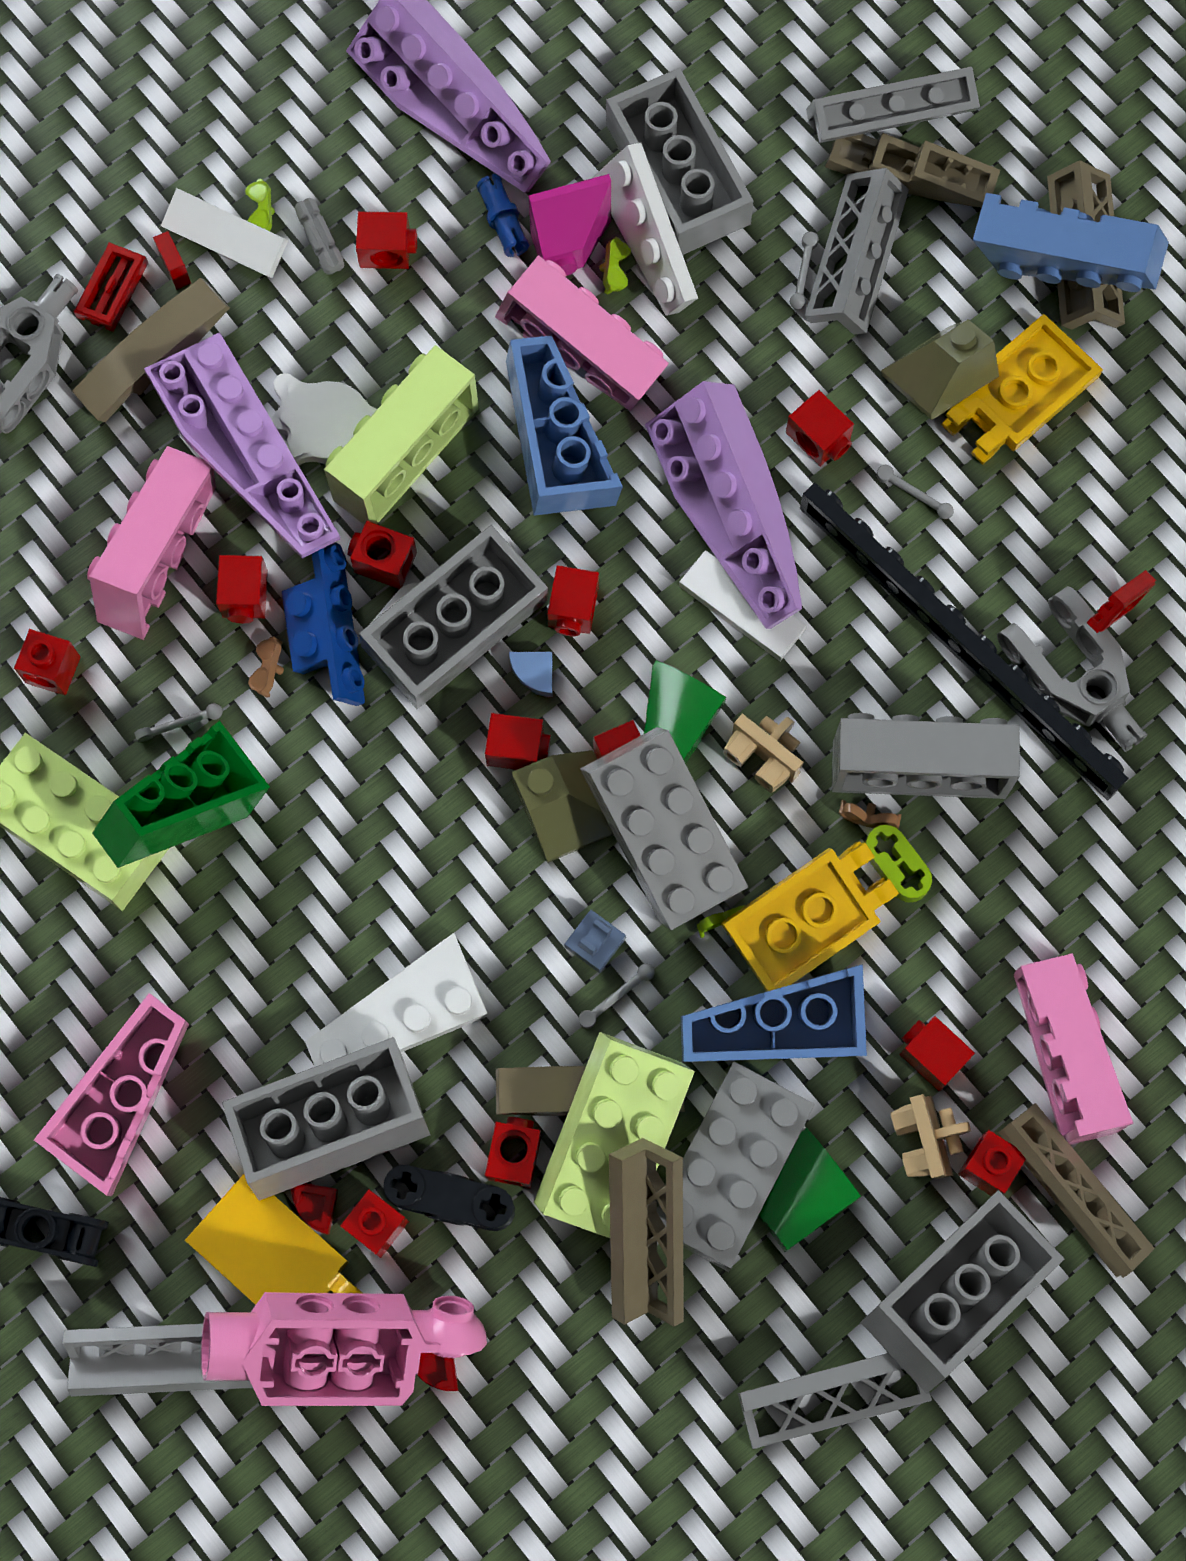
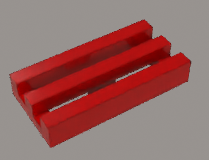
M109 242L73 311L76 318L83 321L86 318L90 320L91 324L96 326L104 325L106 330L114 332L148 265L146 256ZM116 257H121L113 275L105 286V291L95 310L90 309ZM131 262H133V264H132V266H131V268H130V270H129V272H128L126 278L124 279V281H123V283H122V285H121V287H120V289H119V291H118V293H117V295H116V297H115V299H114V301H113V303H112V305H111V307H110V309H109L107 315H105V313H106V311H107V309H108V307H109V305H110V303H111V301H112V299H113V297H114V295H115V293H116V291H117L119 285L121 284V282H122V280H123V278H124V276H125V274H126V272H127V270H128V268H129Z
M1146 570L1115 591L1108 598L1109 601L1097 610L1098 613L1087 621V624L1096 633H1102L1133 610L1154 587L1156 579Z

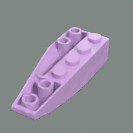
M427 0L378 1L346 52L397 108L524 193L529 192L551 163V160L523 115L494 75Z
M220 332L144 368L147 377L183 439L301 558L340 540L339 533Z
M703 381L647 422L645 426L675 499L764 627L771 629L802 609L797 570L785 518L764 454L735 385Z

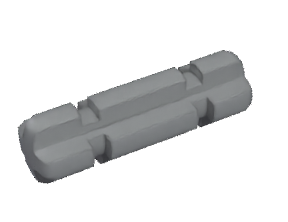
M307 198L304 201L298 202L295 205L296 215L304 227L306 236L316 256L320 260L319 263L324 273L330 275L341 271L344 268L343 257L335 245V241L323 216L320 214L315 200Z

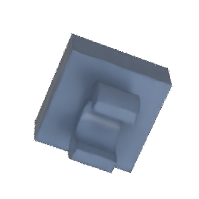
M590 909L565 942L564 947L600 973L625 941L626 935Z

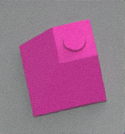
M609 174L528 196L531 238L537 256L539 255L545 261L551 260L558 264L564 270L566 276L585 266L611 222V179Z

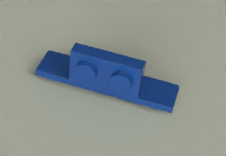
M334 542L312 553L314 579L281 591L293 672L306 674L328 666L333 700L359 706L365 703L363 691L364 677L360 671L357 651L358 637L354 630L351 611L352 597L348 590L345 571L346 557L341 545Z

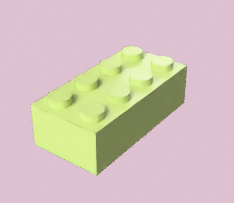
M436 345L426 355L422 353L413 361L408 371L409 375L399 386L394 384L386 391L381 400V406L372 416L366 415L355 427L354 436L344 447L339 446L334 449L326 461L324 471L333 501L364 525L366 520L375 524L380 522L479 409L475 374Z
M24 733L0 765V827L123 911L169 848L117 868L92 832L113 801L119 796L27 733Z
M599 1032L533 1202L541 1213L610 1238L609 1154L641 1138L665 1148L695 1071L682 1062Z

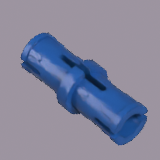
M492 174L494 185L491 184L489 176H485L476 186L488 211V217H486L488 224L496 230L503 246L504 254L507 257H514L512 250L514 246L516 254L519 256L528 250L529 242L518 221V208L514 203L510 202L499 175Z

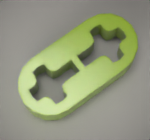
M891 825L875 827L869 833L865 842L875 856L869 862L881 878L884 877L885 880H891L899 892L896 896L898 899L907 903L923 899L932 884V874L928 866L896 827ZM878 837L883 841L892 839L895 842L891 851L897 861L894 862L885 851L880 854L875 851ZM901 865L910 876L915 874L921 876L922 879L918 883L920 890L916 891L912 886L907 889L902 887L901 883L905 876L899 869Z

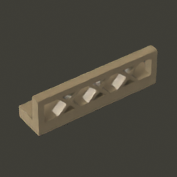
M1079 160L1047 176L1051 213L1060 215L1063 208L1066 207L1080 210V212L1088 214L1097 222L1100 221L1102 215L1114 216L1110 174ZM1092 183L1096 184L1097 195L1092 189ZM1061 280L1057 284L1061 326L1072 330L1093 320L1113 328L1125 324L1122 290L1117 288L1116 285L1101 284L1098 288H1089L1071 280ZM1103 295L1108 302V309L1104 308Z
M1036 1103L999 1131L1003 1139L1017 1147L1026 1158L1025 1166L1116 1278L1120 1275L1124 1278L1130 1274L1155 1249Z
M641 1138L609 1154L612 1318L625 1325L648 1312L675 1327L684 1322L683 1157ZM656 1163L666 1167V1186L656 1171ZM657 1201L666 1215V1227L657 1213ZM657 1242L667 1257V1268L657 1253ZM657 1282L667 1297V1304L658 1299Z

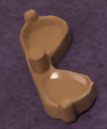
M275 637L263 640L257 645L256 652L262 660V665L249 677L248 681L252 690L267 698L270 697L269 692L274 684L275 673L281 675L284 672V668L277 664L283 642Z
M842 800L839 814L847 821L869 828H875L880 825H891L899 828L901 814L881 813L874 815L876 805L873 803H868L865 812L859 806Z

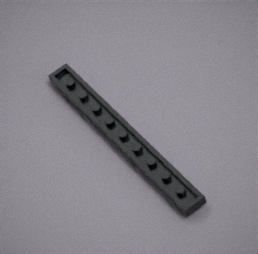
M813 483L803 493L800 510L1106 800L1111 799L1129 779L1123 773L1124 768L1114 756L1108 753L1103 754L1091 743L1092 738L1082 726L1077 723L1071 724L1059 713L1060 708L1049 695L1045 693L1039 694L1028 684V677L1023 670L1015 664L1010 663L1008 665L997 654V648L989 638L983 634L976 635L965 624L966 620L957 608L952 605L946 606L934 595V588L925 578L919 575L915 577L906 569L901 556L891 547L887 546L884 548L873 537V531L867 523L860 518L853 519L843 509L841 500L834 492L829 489L823 490L816 483Z

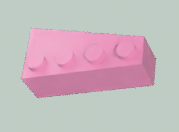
M538 255L507 292L495 318L505 325L511 319L521 325L525 330L523 332L524 338L552 335L567 368L578 370L580 367L587 371L585 378L590 384L631 411L669 364L663 358L662 351L649 341L643 342L633 334L630 325L622 317L616 314L610 315L598 305L599 301L592 292L584 287L578 288L566 278V273L558 264L551 260L545 261Z
M167 446L160 459H154L151 462L146 474L145 484L140 492L135 491L132 494L127 505V514L121 524L116 523L112 527L107 539L106 549L101 557L96 556L92 560L88 569L87 579L91 584L98 623L144 640L150 628L149 624L145 621V617L151 605L157 608L160 607L166 594L163 588L166 583L168 568L178 569L186 546V537L184 535L185 533L194 535L215 491L214 469L205 460Z
M1073 953L1020 966L1015 971L1014 978L1058 1131L1072 1145L1113 1135L1132 1125V1117L1101 1034L1097 1012L1091 1006L1086 992L1088 982L1083 966L1076 964Z
M149 993L39 1132L34 1141L106 1196H112L189 1023Z

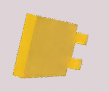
M1045 314L1040 316L996 354L999 377L954 405L945 415L948 418L941 424L954 436L972 419L985 432L976 441L977 447L971 452L982 465L1004 443L1014 452L1097 380L1103 371L1088 354Z
M856 842L839 857L833 849H826L721 922V925L766 992L793 984L881 922L874 911L896 897L899 892L891 880H885L884 877L874 882L866 890L864 889L854 871L875 857L865 842Z
M244 1174L185 1239L193 1249L255 1305L265 1292L329 1293L332 1291L333 1293H362L340 1273L349 1261L275 1195L259 1201L248 1186Z

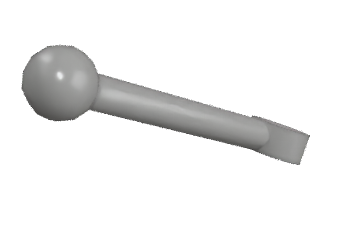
M806 232L802 237L804 253L796 292L790 298V305L796 310L803 308L806 304L803 294L812 250L817 247L819 241L818 235L814 232Z
M881 465L878 468L877 479L880 482H891L935 509L941 519H949L953 516L954 509L951 504H941L894 475V470L889 465Z
M211 703L207 706L206 710L152 728L144 727L134 732L136 741L145 742L152 739L155 735L207 718L217 720L221 717L223 710L219 704Z
M650 964L640 965L634 977L592 1011L584 1010L579 1015L580 1025L586 1029L594 1027L596 1018L640 982L643 980L649 981L654 977L655 970Z

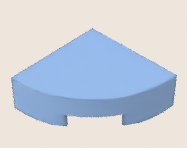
M509 652L511 668L518 680L537 695L553 697L552 652Z

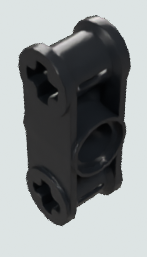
M399 1165L391 1169L384 1179L383 1189L385 1195L396 1207L423 1214L431 1219L460 1226L468 1225L488 1231H501L506 1229L515 1217V1206L506 1190L475 1182V1180L443 1171H430L410 1165ZM406 1176H411V1182L417 1187L415 1193L408 1192L406 1198L401 1199V1194L394 1186L396 1182L404 1183ZM494 1198H500L501 1206L507 1209L505 1215L497 1214L494 1221H489L487 1212L482 1209L483 1204H491Z
M0 1197V1246L8 1247L9 1245L57 1256L61 1260L92 1267L98 1266L99 1260L95 1256L102 1230L108 1228V1221L69 1213L68 1215L20 1204L19 1201ZM45 1218L49 1224L48 1235L44 1240L33 1243L29 1238L28 1228L35 1219Z

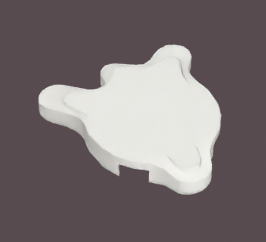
M288 373L279 374L273 382L274 390L282 403L271 420L279 433L288 435L287 440L284 442L298 466L306 462L326 464L333 450L339 446L344 447L354 436L353 432L359 421L366 415L372 416L377 410L370 406L358 391L341 382L305 383Z

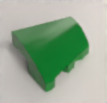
M656 660L652 666L644 734L656 727L668 730L686 764L700 744L703 734L726 702V696L690 675Z
M805 1128L801 1131L758 1216L783 1251L787 1252L860 1198L861 1195L808 1128Z

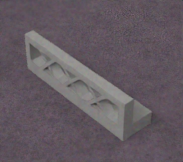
M967 67L814 99L806 108L808 121L815 120L819 143L976 111L980 108L973 68Z
M887 168L847 174L804 316L810 323L838 320L853 335L867 333L909 191ZM869 185L867 192L855 203L854 200L858 187ZM858 218L856 228L844 239L846 228ZM847 253L846 263L833 274L835 264ZM837 290L833 306L822 308L824 300Z
M203 1324L64 1330L63 1345L70 1358L67 1390L71 1397L253 1387L250 1381L203 1380L201 1369Z
M889 1353L737 1393L752 1449L932 1401L930 1392L926 1394L917 1383L916 1386L919 1394L902 1399L884 1389L892 1373L903 1369ZM885 1374L879 1385L868 1379ZM861 1381L876 1390L867 1408L856 1411L841 1402L840 1399L849 1383ZM840 1386L835 1397L824 1392V1390ZM816 1393L830 1401L831 1405L823 1420L811 1423L795 1412L805 1395ZM881 1394L892 1400L891 1402L876 1405ZM796 1398L790 1410L779 1404V1402ZM772 1405L787 1414L778 1432L759 1437L753 1409ZM837 1406L848 1412L847 1414L831 1418ZM792 1418L804 1424L786 1430Z

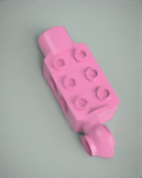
M265 1292L251 1312H206L201 1341L202 1377L204 1381H250L261 1406H402L413 1393L421 1353H433L447 1358H460L461 1356L481 1351L487 1345V1336L482 1322L473 1313L474 1305L467 1299L458 1296H441L433 1301L432 1308L428 1310H412L404 1294Z

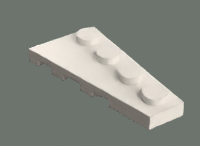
M641 143L627 145L592 178L609 174L611 179V215L631 249L664 314L668 316L679 313L697 300L698 296Z
M453 933L311 1036L305 1043L314 1066H318L392 1037L395 1038L400 1052H403L488 1017V1013L457 938Z

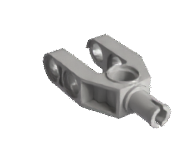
M60 274L54 276V280L37 302H30L21 296L0 307V351L7 343H13L24 354L29 355L28 360L12 381L7 380L2 386L4 391L0 395V431L5 434L16 428L56 376L64 334L58 324L59 320L57 317L71 298L78 292L77 287L67 278L63 282L64 277ZM38 326L33 334L23 335L24 331L28 328Z
M1067 586L1049 598L1048 604L1056 620L1094 667L1087 670L1077 681L1069 682L1067 678L1062 680L1043 656L1044 649L1041 645L1035 646L1027 634L1015 623L997 633L998 643L1009 660L1023 670L1028 677V684L1039 694L1045 693L1058 704L1060 713L1088 727L1095 722H1103L1122 746L1124 752L1132 749L1133 744L1136 746L1147 737L1148 734L1141 729L1124 707L1130 688L1121 646L1108 629L1102 633H1096L1087 624V621L1095 613L1072 587ZM1086 687H1099L1104 691L1106 698L1096 699L1091 697Z

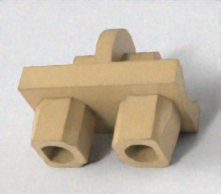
M742 713L734 722L732 736L723 752L726 758L739 767H742L753 753L763 759L765 764L755 774V779L770 793H773L783 785L787 779L793 783L801 773L800 768L804 763L792 753L801 742L789 733L795 724L789 717H786L778 725L766 716L758 726Z
M924 1094L910 1097L911 1104L905 1105L890 1114L897 1136L919 1131L923 1146L921 1149L902 1153L906 1175L908 1177L931 1176V1178L936 1179L953 1176L944 1139L947 1141L950 1155L962 1153L963 1148L959 1135L971 1132L969 1122L956 1124L952 1108L939 1110L943 1126L940 1128L932 1096L925 1097Z

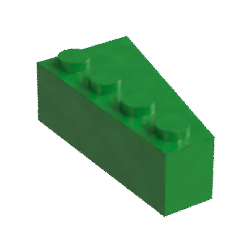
M219 720L202 737L198 736L190 742L185 750L177 756L169 758L152 775L148 774L114 800L92 834L116 867L120 868L248 818L270 786Z

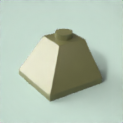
M969 319L945 328L881 370L882 376L931 420L999 377L994 340Z
M593 750L551 755L512 772L513 786L547 863L614 835L580 768L597 760Z

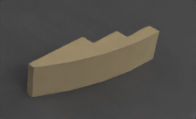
M882 133L878 140L864 134L834 140L825 165L826 168L845 175L887 168L909 189L908 194L982 208L985 194H993L1000 173V169L925 140L922 146L918 147L885 133Z
M199 278L134 329L91 370L72 392L98 421L106 423L132 393L141 395L151 384L144 368L198 343L230 307L204 279Z
M586 1066L496 1069V1115L567 1116ZM684 1101L679 1113L685 1112Z

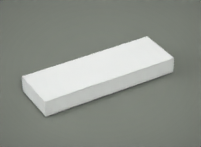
M178 188L175 190L161 224L162 227L270 278H273L288 243L287 239Z
M706 550L679 581L680 588L778 661L784 658L807 628L805 623L792 615L775 627L766 629L718 559Z

